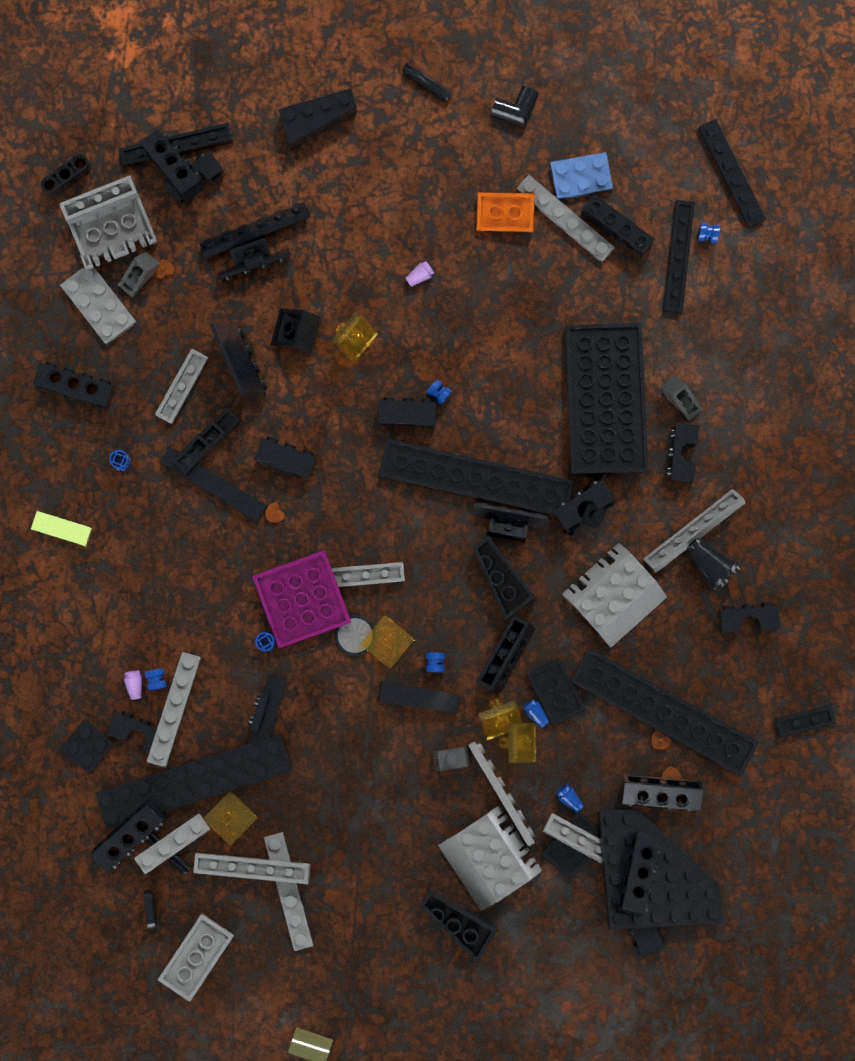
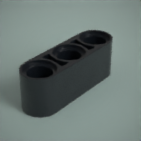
M77 154L48 174L41 181V188L48 197H56L85 177L91 171L89 160L85 155ZM79 162H86L83 168H77ZM64 173H70L68 179H62ZM49 184H55L52 190L46 189Z

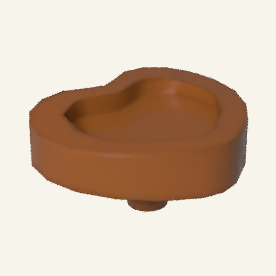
M167 260L158 261L160 265L155 275L159 279L174 274L175 268L172 263Z
M271 503L267 507L265 515L268 521L279 523L284 520L285 514L280 510L277 503Z
M656 730L652 734L651 743L655 749H665L670 746L671 738Z
M671 766L666 768L661 775L663 778L682 779L680 772Z

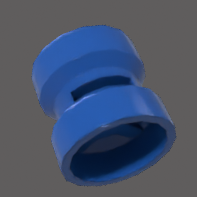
M701 222L698 241L704 242L709 240L711 243L717 244L720 225L714 224L710 226L705 222Z
M437 379L430 386L426 395L436 399V403L441 406L450 396L452 390L442 386V382Z
M115 450L109 457L110 464L118 471H124L131 465L129 455L123 450Z
M263 632L256 637L255 644L259 650L269 652L274 649L276 640L272 634Z
M426 653V659L428 660L426 672H445V666L443 665L445 653Z
M163 668L144 672L145 678L149 681L147 684L148 691L167 687L166 681L163 680Z

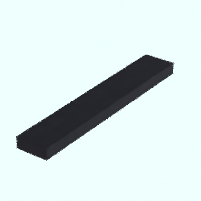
M229 122L169 136L172 141L170 143L172 147L176 145L182 154L234 142ZM140 143L119 148L124 168L152 162V159Z
M675 201L663 312L683 313L695 202Z
M169 446L160 461L161 464L255 522L259 521L267 508L265 504L200 464L186 475L172 462L180 452Z

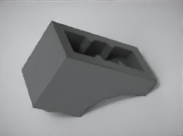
M142 253L133 259L118 286L131 297H134L141 287L153 277L160 263L149 253Z
M676 376L670 378L660 387L668 401L678 409L687 421H690L702 410L687 384Z

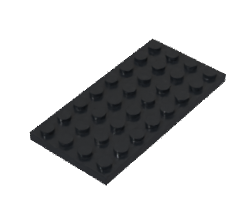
M642 323L565 325L571 475L648 473Z

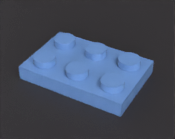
M606 152L550 162L556 198L558 200L613 190Z

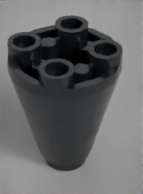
M696 538L687 546L707 587L712 591L726 585L729 581L728 577L731 574L734 575L741 568L735 559L704 540Z

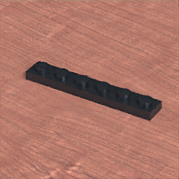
M717 119L699 126L698 129L747 227L750 228L764 221L766 217Z
M305 202L297 203L288 209L276 211L268 217H261L255 222L241 225L232 231H226L215 238H208L204 242L199 243L206 259L311 216Z

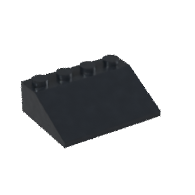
M235 323L210 324L245 404L265 396V390L268 389L263 378L259 379L258 377L259 367L256 361L252 362L250 359L252 352L249 345H244L242 338L245 336L241 327L237 328Z

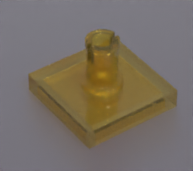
M355 312L346 324L344 322L340 323L339 325L342 328L337 326V335L332 340L345 356L354 363L378 335L358 312Z
M384 615L360 645L391 669L414 641V638Z
M495 698L496 706L493 700H490L488 703L490 710L479 713L487 740L524 727L515 700L501 705V701Z
M508 724L509 737H501L499 742H506V744L499 745L501 749H509V763L536 762V724Z
M229 791L203 819L231 846L258 817L232 791Z

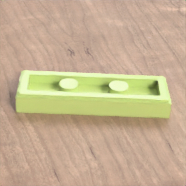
M39 511L36 512L31 527L32 530L86 547L92 531L90 527Z

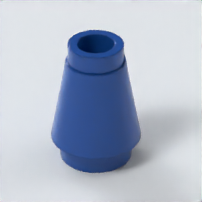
M531 699L523 705V713L538 725L539 728L544 727L549 722L539 701Z
M565 784L556 792L557 799L575 813L583 808L584 805L572 786L569 787L568 784Z

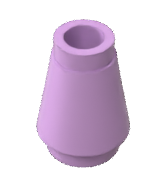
M427 261L420 262L405 278L412 287L432 278L431 275L434 274V271Z
M140 671L125 672L123 680L130 700L142 698V675H140Z

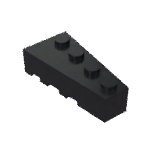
M351 88L278 109L290 151L301 143L309 141L315 135L323 133L329 127L337 125L357 113Z
M487 536L473 547L505 620L537 596L490 536Z
M432 885L420 903V907L478 963L497 932L498 925Z

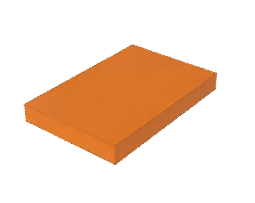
M478 192L477 231L534 232L535 194Z

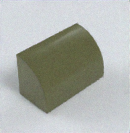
M296 1027L288 1053L310 1061H326L333 1039Z

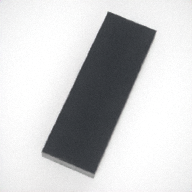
M831 705L774 719L779 738L836 724Z

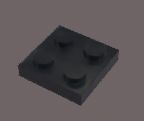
M84 719L60 750L90 774L115 743Z

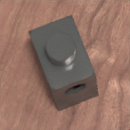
M469 746L432 752L435 771L471 766Z

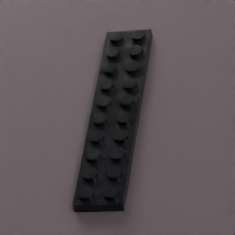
M388 438L379 472L380 477L551 516H556L554 511L559 504L565 501L569 502L574 482L573 480Z
M588 648L571 679V682L739 776L742 775L759 744L757 740L591 648Z
M278 734L107 788L95 794L106 829L108 830L117 827L147 799L159 810L165 812L291 772L292 768L282 736Z

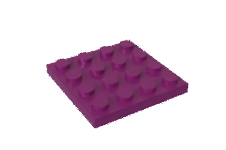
M325 550L252 576L278 648L351 623Z

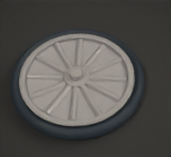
M353 615L350 616L351 623L336 628L335 641L339 649L345 654L359 656L368 652L373 646L375 630L369 620L362 616Z

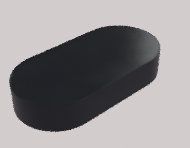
M145 890L144 902L148 930L156 929L157 916L153 890Z

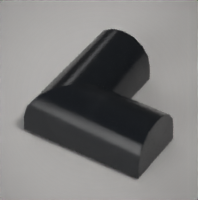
M522 86L515 104L497 97L490 116L525 129L539 93L531 87Z

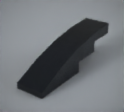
M226 407L215 420H212L200 434L198 433L172 462L187 475L242 420L230 408Z
M381 681L378 695L379 701L457 714L460 699L459 694Z

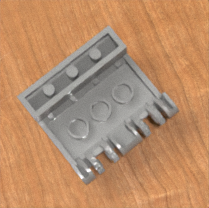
M130 175L59 203L80 251V257L86 271L94 268L93 262H95L96 266L101 265L99 257L104 256L107 262L112 261L110 255L115 260L130 254L128 248L135 252L136 246L134 243L140 242L143 248L147 247V240L149 245L157 243L154 231Z
M617 543L612 548L615 553L611 550L607 552L609 558L614 560L611 565L601 558L598 562L604 568L595 563L584 573L589 581L583 576L579 578L580 582L586 586L584 590L581 591L576 585L572 584L570 588L575 594L569 589L562 593L563 597L582 614L610 648L667 598L657 581L620 543Z
M500 805L438 845L480 911L497 903L542 871L538 863L530 868L536 861L534 857L529 858L525 863L522 861L521 857L526 855L529 849L525 847L519 851L525 843L517 831L510 835L508 834L514 829V826L508 825L504 830L499 826L508 818L505 814L498 819V816L504 812Z

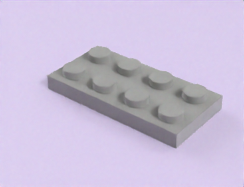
M83 267L60 285L106 345L137 323L95 268L86 271L85 267Z
M202 913L158 978V981L190 1002L234 937V934Z

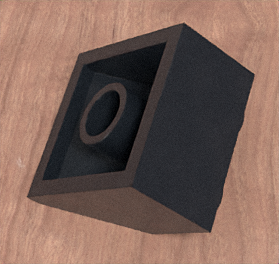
M280 309L270 345L299 353H311L321 317L306 310Z

